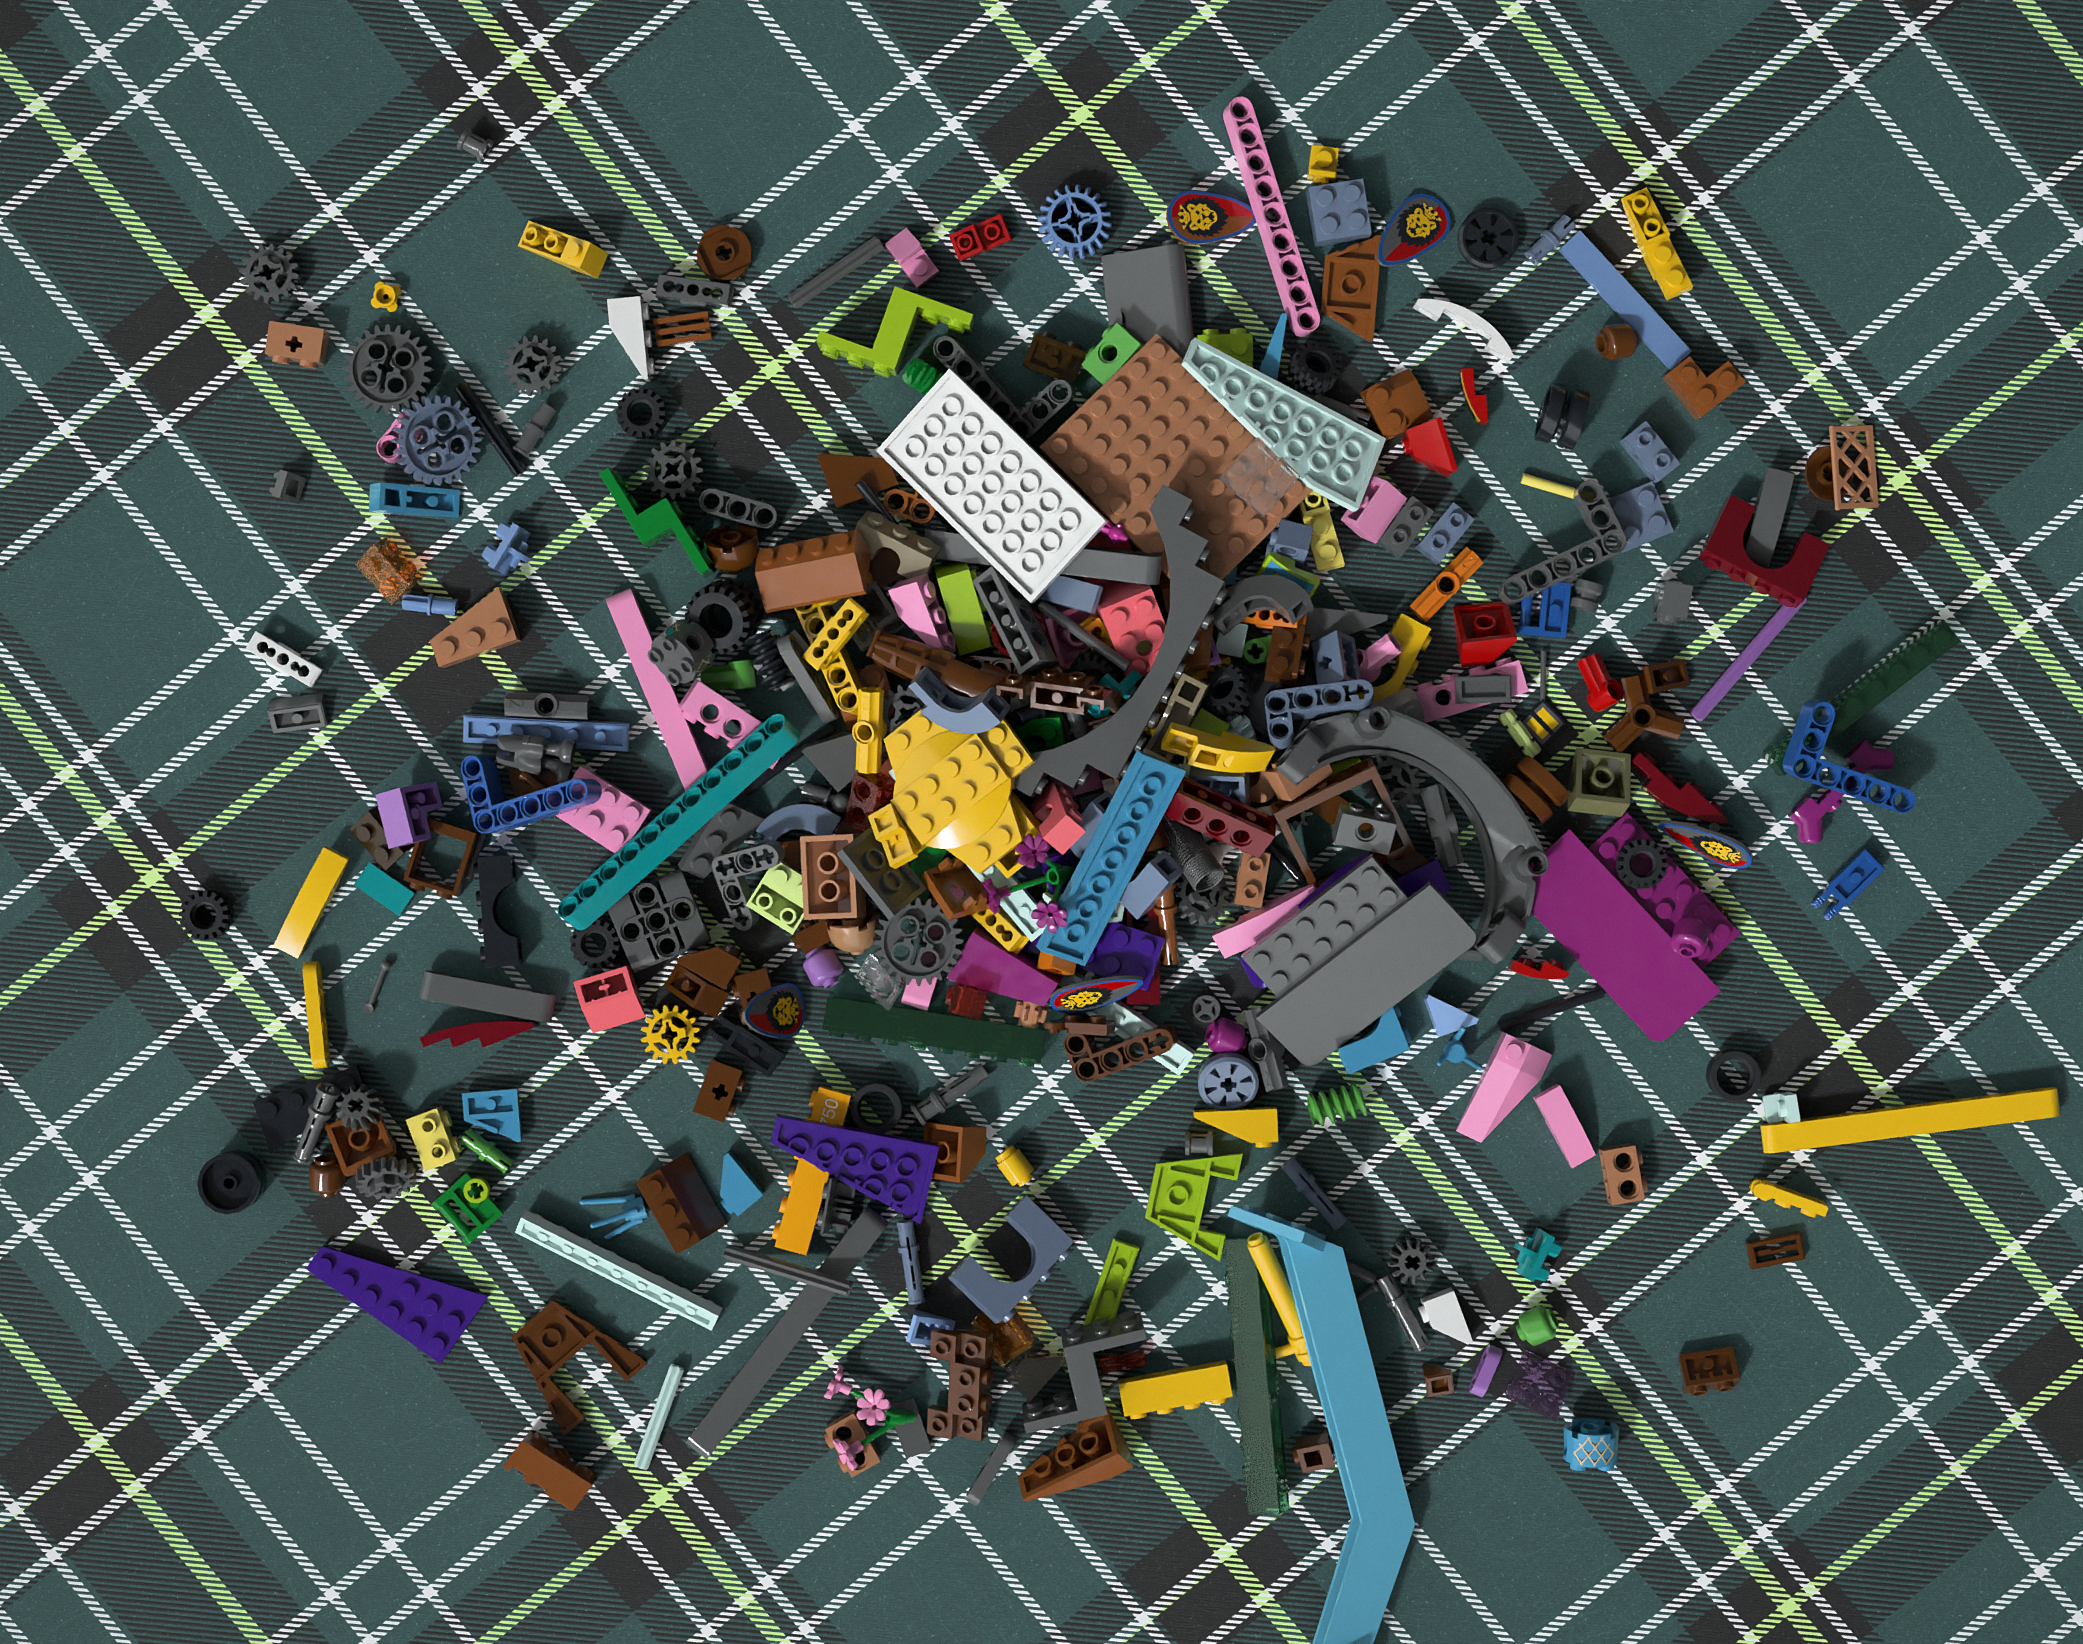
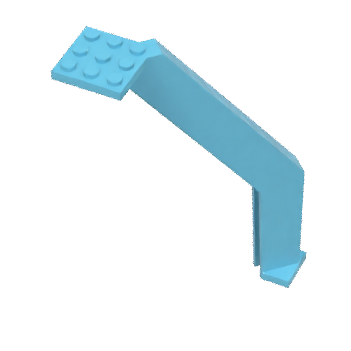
M1242 1204L1241 1209L1231 1206L1228 1213L1229 1217L1273 1234L1279 1242L1351 1515V1521L1312 1644H1373L1415 1527V1522L1342 1247L1325 1241L1326 1235L1301 1224L1289 1222L1281 1217L1264 1213L1245 1204Z

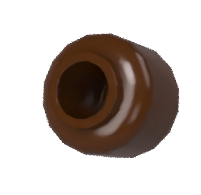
M1626 322L1605 325L1596 336L1597 351L1607 360L1631 357L1635 352L1636 346L1639 344L1637 331L1633 330L1632 326Z
M325 1154L317 1156L315 1161L309 1165L310 1189L320 1193L321 1197H333L345 1187V1175H343L335 1155Z

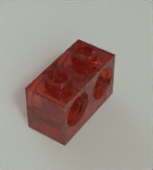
M881 772L855 773L844 822L862 833L871 827L868 816L891 803L890 800L893 799L896 781Z
M957 982L955 986L950 985L945 1004L950 1005L948 1012L981 1020L988 991Z

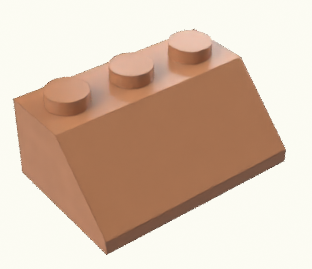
M861 834L800 836L804 920L867 916L866 891L837 855L840 850Z

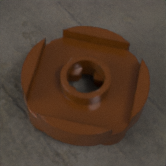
M718 225L707 230L701 237L696 253L697 260L705 274L714 280L733 281L741 277L751 266V244L742 231L727 225ZM724 246L726 250H732L728 260L717 258V255L720 253V247Z

